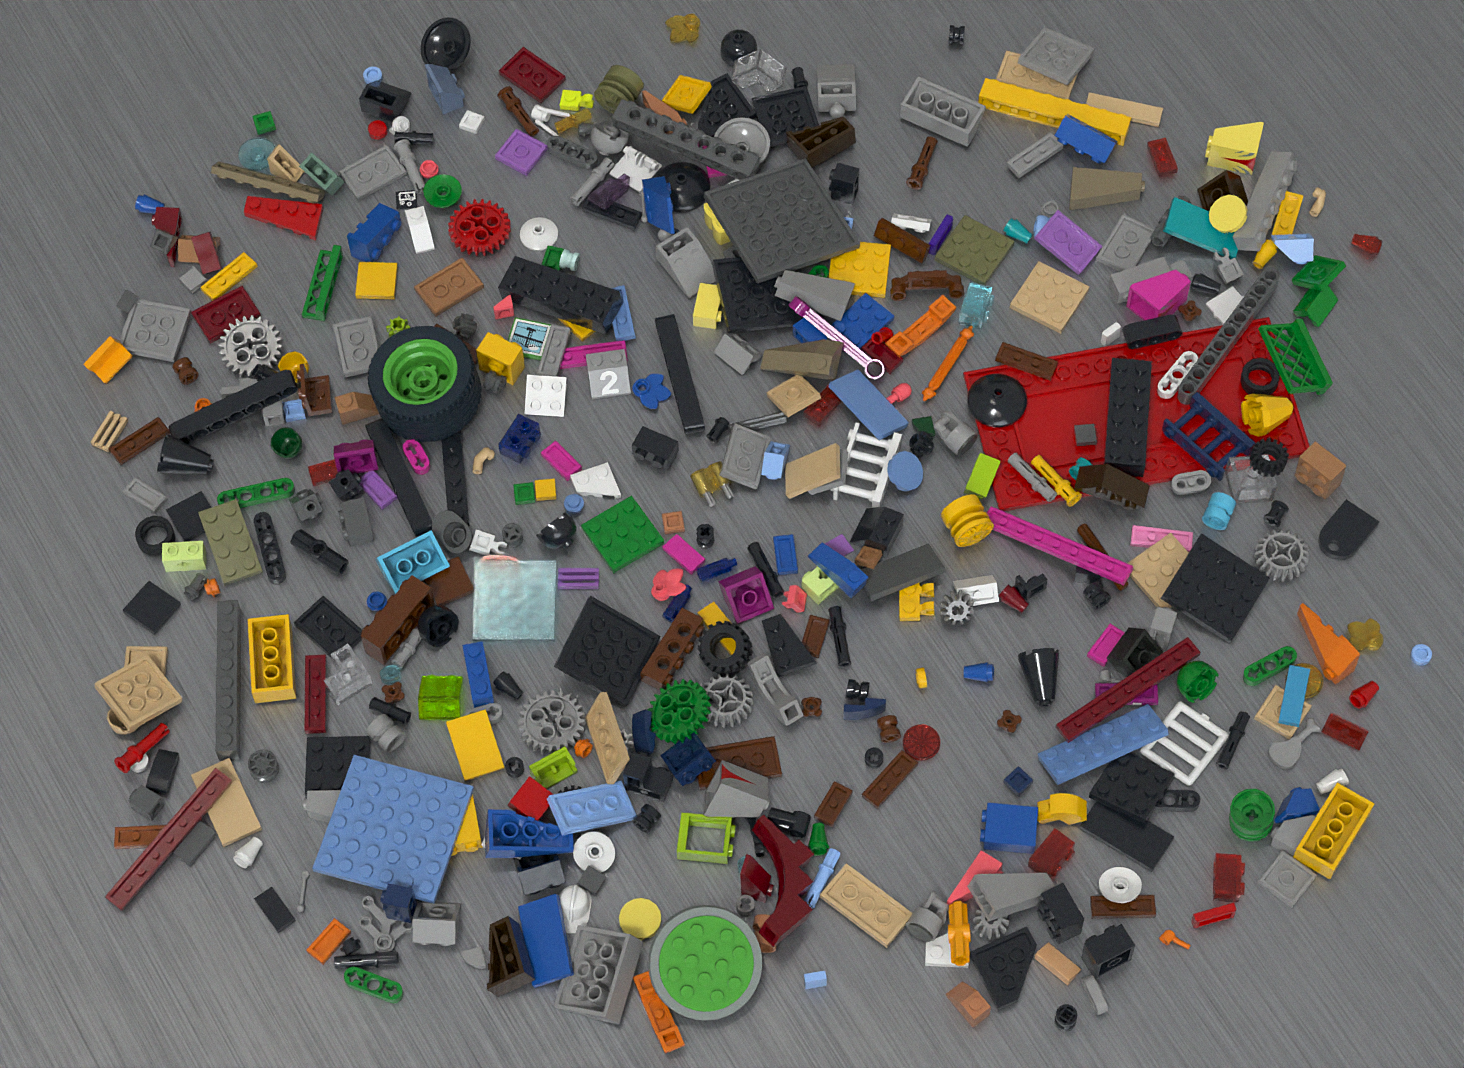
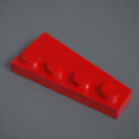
M247 196L244 208V216L266 224L268 222L275 224L278 228L292 230L298 235H307L313 240L317 238L323 212L322 204Z

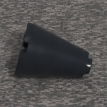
M166 434L160 453L157 473L207 474V471H212L214 460L211 459L210 454L172 435Z
M1041 648L1033 649L1029 655H1026V651L1018 654V661L1034 703L1039 704V707L1050 706L1051 702L1055 701L1059 650Z

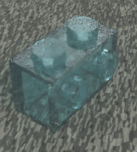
M974 282L969 283L959 314V324L982 329L983 323L988 322L990 314L987 311L988 307H992L994 303L993 287Z

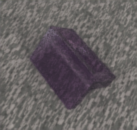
M623 174L616 180L610 178L588 195V200L606 210L629 191L630 177Z

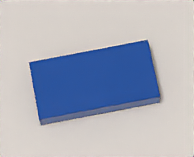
M793 534L773 536L778 575L797 574L798 567Z

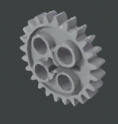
M251 315L248 321L245 316H243V322L235 319L237 324L235 326L229 323L231 330H223L226 336H220L221 341L224 343L219 344L220 349H223L219 354L223 357V363H228L226 365L228 370L233 368L234 374L240 371L242 378L245 373L251 378V373L257 364H265L272 369V363L278 364L276 357H282L279 351L283 350V346L280 345L283 340L281 337H278L280 335L279 330L274 331L276 329L274 324L269 326L270 322L268 319L262 323L261 316L255 321L253 315ZM256 333H263L261 338H254ZM238 337L244 338L241 343H235ZM260 351H267L265 356H258ZM242 355L248 356L245 361H239V358Z
M544 690L542 697L536 693V700L529 698L530 705L523 704L525 711L519 712L521 717L518 719V724L521 725L519 732L523 733L521 735L522 740L527 739V746L533 744L534 751L541 748V754H544L546 750H549V754H552L553 750L557 751L564 746L568 750L569 744L575 746L574 739H581L579 733H584L582 726L586 725L583 719L585 718V713L581 712L582 705H577L576 698L571 700L570 694L563 697L562 691L555 695V691L552 690L551 694L548 695ZM554 707L561 708V710L557 712L552 711ZM543 708L547 709L552 722L556 724V729L561 734L560 737L557 736L553 724L548 722V716ZM537 716L543 717L540 721L533 720ZM563 724H570V725H571V726L568 727V728H562V727H561ZM545 733H551V734H552L551 737H548V738L543 737V735H544Z

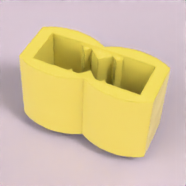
M704 203V220L707 227L712 230L713 238L719 245L730 242L729 237L708 203Z

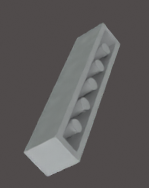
M1271 151L1247 204L1246 222L1233 235L1238 250L1260 251L1262 244L1265 243L1266 235L1272 227L1274 217L1278 214L1279 206L1282 200H1284L1286 190L1290 186L1294 172L1298 168V162L1295 160L1293 152Z

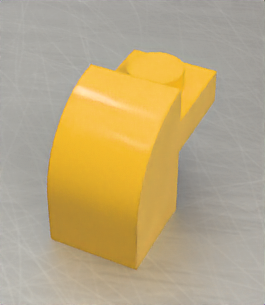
M1057 793L1051 794L1050 799L1037 802V822L1041 824L1061 820L1068 825L1087 821V801L1079 796Z

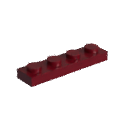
M326 654L305 655V734L326 733Z

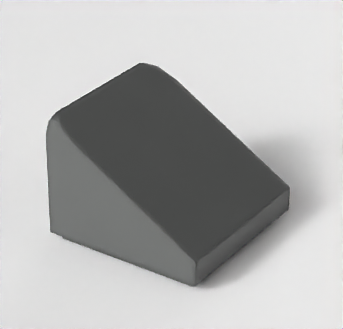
M157 229L150 247L168 254L176 243L178 236L165 230Z
M125 290L116 306L128 313L138 296L129 290Z

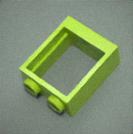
M681 812L677 859L728 864V857L733 856V845L730 844L731 837L735 838L736 825H732V817H707L704 814ZM690 826L726 829L723 853L687 850Z

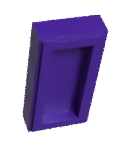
M947 214L929 242V245H931L929 254L934 256L938 252L953 228V216Z

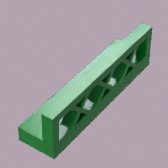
M333 245L332 251L320 249L302 311V318L325 321L343 259L341 246ZM324 256L330 257L326 266L322 262ZM326 272L324 280L320 282L318 275ZM321 288L319 297L315 298L313 292ZM316 304L315 313H309V308Z

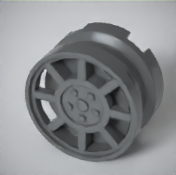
M258 750L248 759L250 774L257 782H270L277 777L279 764L276 756L271 751Z

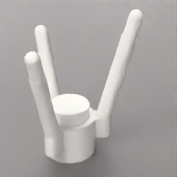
M538 104L534 106L531 117L535 119V124L541 126L553 136L559 135L543 123L550 119L551 114L573 120L576 119V116L569 113L548 109Z

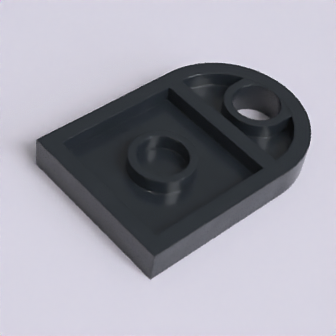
M1346 499L1321 529L1318 539L1319 547L1326 556L1332 559H1348L1359 550L1377 528L1380 521ZM1336 544L1339 547V549L1337 551H1332L1329 549L1328 545Z

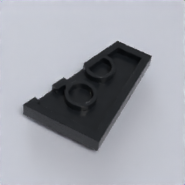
M781 614L762 620L778 677L817 664Z

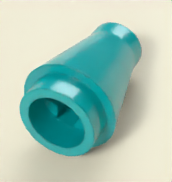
M1013 218L1008 221L1003 229L1007 236L1026 244L1033 236L1017 219L1014 220Z

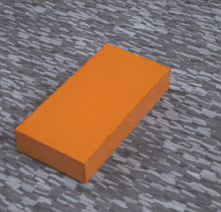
M334 918L306 951L324 965L351 934V930Z

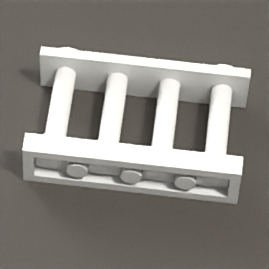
M856 422L854 429H850L847 438L849 444L847 447L846 475L873 481L877 487L876 490L868 491L843 485L831 489L833 491V499L837 500L841 491L869 499L872 502V508L881 507L890 480L887 472L888 462L894 454L899 452L902 434L894 432L892 439L878 440L876 437L859 433L860 423ZM856 441L886 448L888 451L887 456L879 457L854 450ZM855 458L878 464L882 467L881 473L874 474L848 466L850 459Z

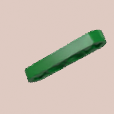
M289 478L276 479L223 491L218 495L217 502L220 505L224 503V499L228 498L229 501L235 500L234 496H237L241 509L289 498L294 495L295 486ZM284 485H287V486H288V490H287V491H284V489H283V488H284V487H283ZM268 488L271 490L270 495H261L263 489ZM244 493H250L252 495L251 498L246 501L242 500L241 496Z

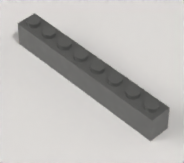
M238 600L217 601L215 752L219 761L228 758L232 761L240 760L241 608Z

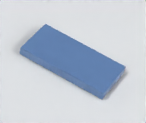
M859 370L830 382L828 387L878 440L908 426L909 422Z

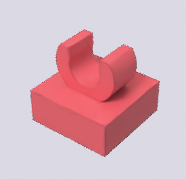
M791 585L789 591L783 594L787 601L782 602V605L787 609L792 608L797 613L804 612L807 593L798 585Z

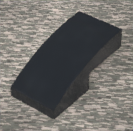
M162 749L158 750L147 779L146 788L161 793L167 792L173 779L172 773L179 760V753Z

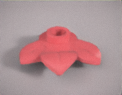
M676 568L668 572L660 570L653 579L652 596L658 601H665L670 596L681 594L687 588L685 584L680 583L684 573L683 569Z

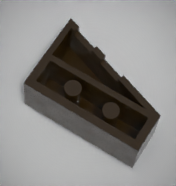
M845 117L821 122L820 126L812 128L806 126L801 131L792 132L791 130L786 132L788 148L799 160L806 158L812 168L856 143L855 128Z
M1108 464L1079 467L1074 489L1120 505L1128 511H1135L1136 509L1145 508L1150 485Z
M509 916L490 924V963H488L489 983H487V990L500 997L534 981L535 976L520 924Z

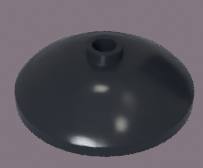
M451 17L439 19L431 24L421 41V56L424 63L447 67L449 72L458 68L464 62L470 50L471 37L468 28L463 22Z
M676 162L665 166L657 173L656 177L665 176L666 183L670 182V198L674 212L695 210L706 201L703 196L704 192L710 190V181L705 171L699 166L688 162Z
M989 374L973 383L968 392L967 403L969 411L980 423L990 427H1006L1014 424L1023 416L1027 406V395L1023 386L1016 379L1004 374Z

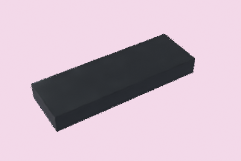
M592 193L588 195L582 206V211L633 231L642 217V212Z

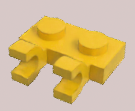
M920 583L899 590L900 621H920V615L935 616L934 601L920 604V597H934V583H926L920 586Z

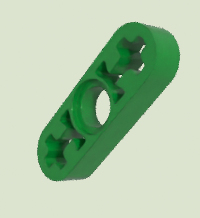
M1285 646L1245 668L1243 681L1249 686H1256L1289 668V665L1295 664L1297 658L1296 650L1290 646ZM1284 654H1286L1287 656L1291 655L1290 660L1288 658H1285L1283 660L1281 659L1283 658ZM1272 662L1276 668L1274 670H1267L1264 664ZM1249 672H1251L1252 674L1257 673L1256 678L1254 679V677H1248Z
M350 967L344 973V980L349 988L393 1004L398 1003L403 998V989L398 982L358 967ZM355 974H357L360 980L355 979L353 982H351L349 976H354ZM377 980L380 983L379 987L376 990H370L368 988L370 981ZM384 984H386L385 987L387 990L393 991L394 988H396L398 994H394L392 997H390V993L386 990H383Z

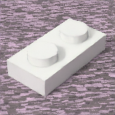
M895 213L891 220L892 224L903 230L913 228L914 231L920 233L929 231L932 219Z

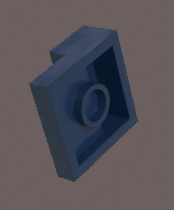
M695 733L691 734V740L685 737L684 743L679 741L660 755L682 786L693 783L696 776L703 771L710 770L712 764L716 762Z

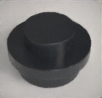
M351 937L342 943L343 947L340 950L346 956L361 948L359 944L361 941Z

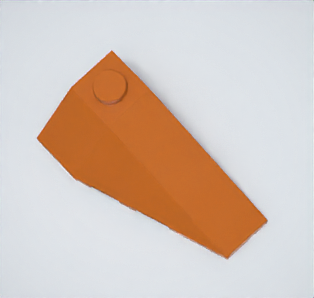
M1302 603L1297 612L1299 620L1323 670L1324 676L1328 680H1332L1336 685L1355 671L1360 653L1343 635L1338 637L1334 634L1332 626L1329 624L1327 626L1323 625L1321 618Z

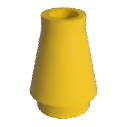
M1266 239L1260 251H1257L1252 264L1258 269H1263L1264 265L1277 253L1278 247L1273 241Z

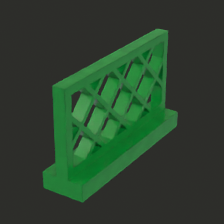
M1295 319L1293 323L1261 325L1258 328L1289 394L1316 392L1317 395H1323L1330 388L1333 382L1303 319ZM1286 330L1289 336L1282 333V331ZM1267 331L1275 334L1276 338L1274 339L1269 336ZM1281 338L1282 340L1286 341L1288 345H1283L1278 341V339ZM1291 345L1295 347L1296 352L1290 349ZM1275 346L1284 351L1283 355L1276 351ZM1288 354L1295 358V363L1286 358V355ZM1298 362H1301L1305 369L1297 365ZM1282 363L1291 367V371L1285 369ZM1294 370L1304 375L1303 378L1301 379L1300 377L1293 374ZM1306 378L1310 379L1312 385L1305 381ZM1290 379L1300 384L1299 387H1293Z

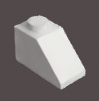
M424 206L405 210L416 254L435 250Z

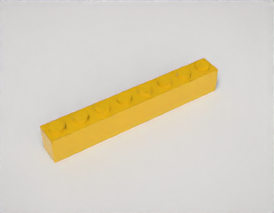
M985 78L978 99V103L986 106V109L1059 128L1065 115L1069 114L1117 140V145L1124 146L1130 129L1131 117L1124 114L1113 113L1106 109H1098L1087 104L1073 102L1069 99L1054 97L1051 94L1036 92L1032 89L1017 87L1014 84H1006L996 79Z

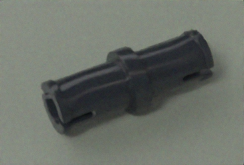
M413 130L412 132L395 131V143L407 139L412 146H416V144L433 145V133H416Z
M374 697L369 703V709L386 714L389 718H393L405 725L411 718V712L396 707V704L392 702L387 703Z

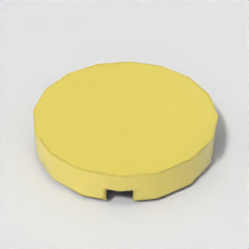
M1235 195L1222 196L1210 208V223L1221 233L1236 232L1246 222L1247 206Z
M644 898L633 899L627 902L619 915L620 927L623 933L631 934L640 940L655 936L662 922L661 913L657 905Z

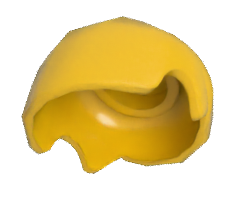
M296 351L285 354L278 363L280 371H292L296 383L298 382L297 371L300 370V364H304L307 373L309 372L308 361L303 354Z

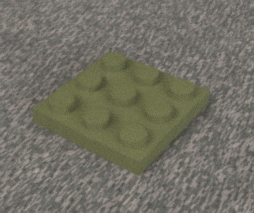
M964 215L935 255V261L985 287L1014 246V240Z

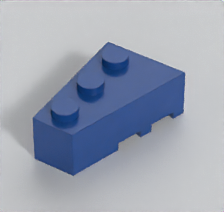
M381 203L366 216L368 220L364 224L359 223L356 228L358 230L354 234L350 232L347 235L351 256L363 262H374V260H377L381 255V250L385 245L389 244L391 236L395 231L399 230L402 223L398 211Z

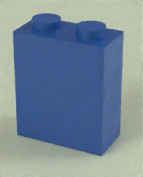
M987 802V809L982 810L981 822H985V829H981L980 842H984L983 850L1034 854L1038 807Z

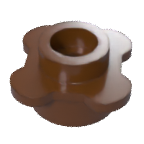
M1189 300L1184 306L1180 305L1178 311L1186 321H1193L1202 313V310L1197 308L1192 300Z
M394 682L392 685H384L382 687V692L385 693V702L397 703L404 699L405 695L401 691L402 685L400 682Z
M808 697L802 699L801 704L803 705L802 713L804 717H820L822 715V710L820 709L822 701L820 698Z
M1004 710L1002 718L997 721V725L1004 731L1014 733L1017 724L1021 723L1022 719L1019 715L1012 714L1010 710Z

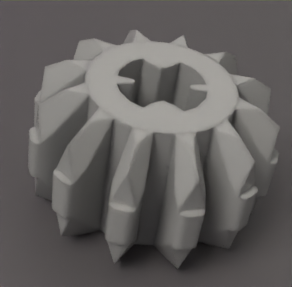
M951 590V597L944 595L945 601L940 602V607H942L940 613L945 615L944 620L946 622L951 619L952 625H955L956 621L959 620L960 624L963 625V618L970 620L969 614L974 613L972 608L974 602L969 600V594L963 596L962 590H959L957 595ZM953 606H960L961 609H954Z
M977 909L975 911L976 917H973V923L976 924L974 931H980L979 936L981 938L988 935L987 939L990 941L993 935L996 939H999L1000 933H1006L1007 929L1005 927L1009 926V921L1006 920L1008 915L995 919L993 924H989L981 910Z

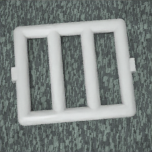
M1180 701L1162 722L1167 728L1170 726L1207 753L1201 760H1198L1166 737L1143 746L1140 752L1158 766L1175 773V777L1187 786H1191L1225 744L1229 734L1209 721V716L1204 713L1202 715ZM1182 711L1217 735L1218 739L1211 745L1181 725L1175 718ZM1158 741L1195 768L1187 776L1151 751V748Z

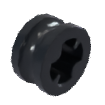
M876 747L868 749L865 753L866 765L872 769L879 768L883 763V752ZM874 754V757L878 755V761L874 762V759L871 761L870 756Z
M511 757L506 761L505 768L508 776L518 778L524 773V764L520 758ZM518 764V768L512 771L510 766Z

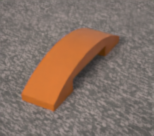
M942 295L929 306V310L905 331H899L886 342V345L898 357L909 353L934 334L954 313L956 306Z
M649 971L634 976L633 980L664 1053L666 1054L685 1046L669 1008L658 997L652 986Z

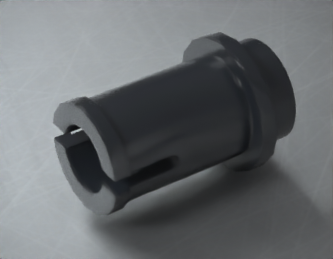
M796 67L792 69L794 88L808 86L803 68Z
M723 417L716 419L715 425L706 437L710 441L717 443L723 432L729 429V421Z

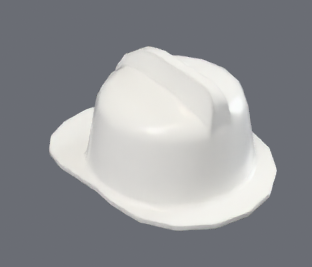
M578 885L566 887L559 895L565 930L568 934L576 933L578 925L586 926L589 920L592 904L591 895Z

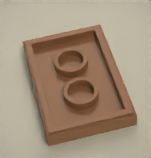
M463 258L458 259L414 286L416 293L435 317L484 288L482 281Z

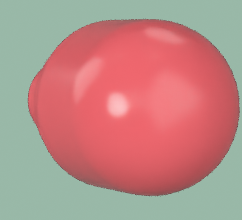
M907 383L897 385L886 399L891 404L895 401H904L912 393L911 386Z

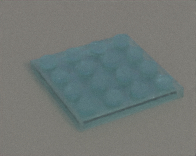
M475 561L472 640L555 642L556 561Z

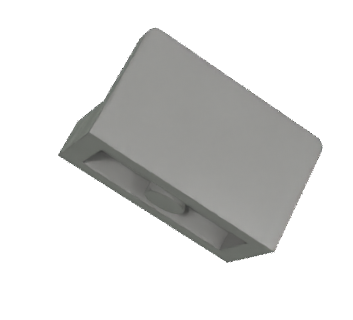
M724 333L714 351L717 356L741 375L746 373L752 362L759 361L763 355L737 333Z

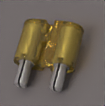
M721 461L708 465V468L699 469L690 475L700 497H705L710 507L716 505L711 495L716 490L720 491L723 489L728 499L734 497L729 487L732 484L731 480L719 476L722 466Z

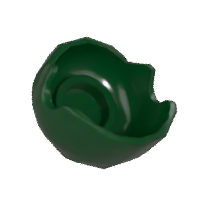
M290 427L280 428L274 432L271 438V449L283 459L294 458L303 447L301 436Z

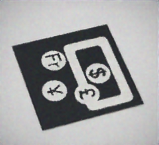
M415 190L396 192V210L417 208V193Z

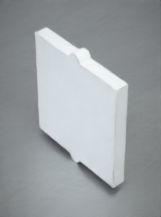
M1232 286L1208 301L1206 306L1214 314L1213 317L1217 318L1223 325L1244 296H1241Z

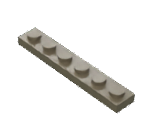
M220 161L212 165L211 173L216 174L219 178H231L237 183H249L255 188L270 189L273 193L282 192L288 194L291 198L300 197L306 199L309 203H317L325 196V190Z

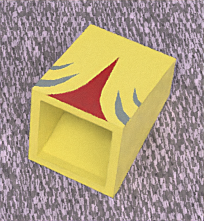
M1264 122L1216 128L1213 136L1209 135L1205 154V157L1208 158L1207 166L1252 175Z

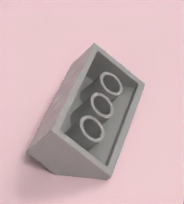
M917 77L901 103L900 117L968 147L977 132L986 106Z

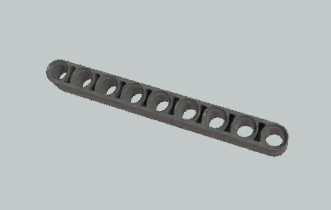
M1268 267L1262 271L1182 380L1178 390L1179 402L1189 405L1191 397L1196 392L1200 394L1276 290L1280 277L1279 271L1276 268Z

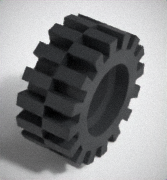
M1267 438L1266 442L1264 439H1261L1260 443L1256 442L1249 460H1251L1250 466H1253L1252 469L1254 471L1258 469L1257 474L1261 475V473H1264V477L1270 474L1271 477H1274L1275 474L1278 476L1284 471L1289 454L1286 447L1282 448L1283 444L1281 442L1278 445L1276 444L1278 440L1274 439L1271 442V438ZM1262 455H1271L1276 461H1268Z

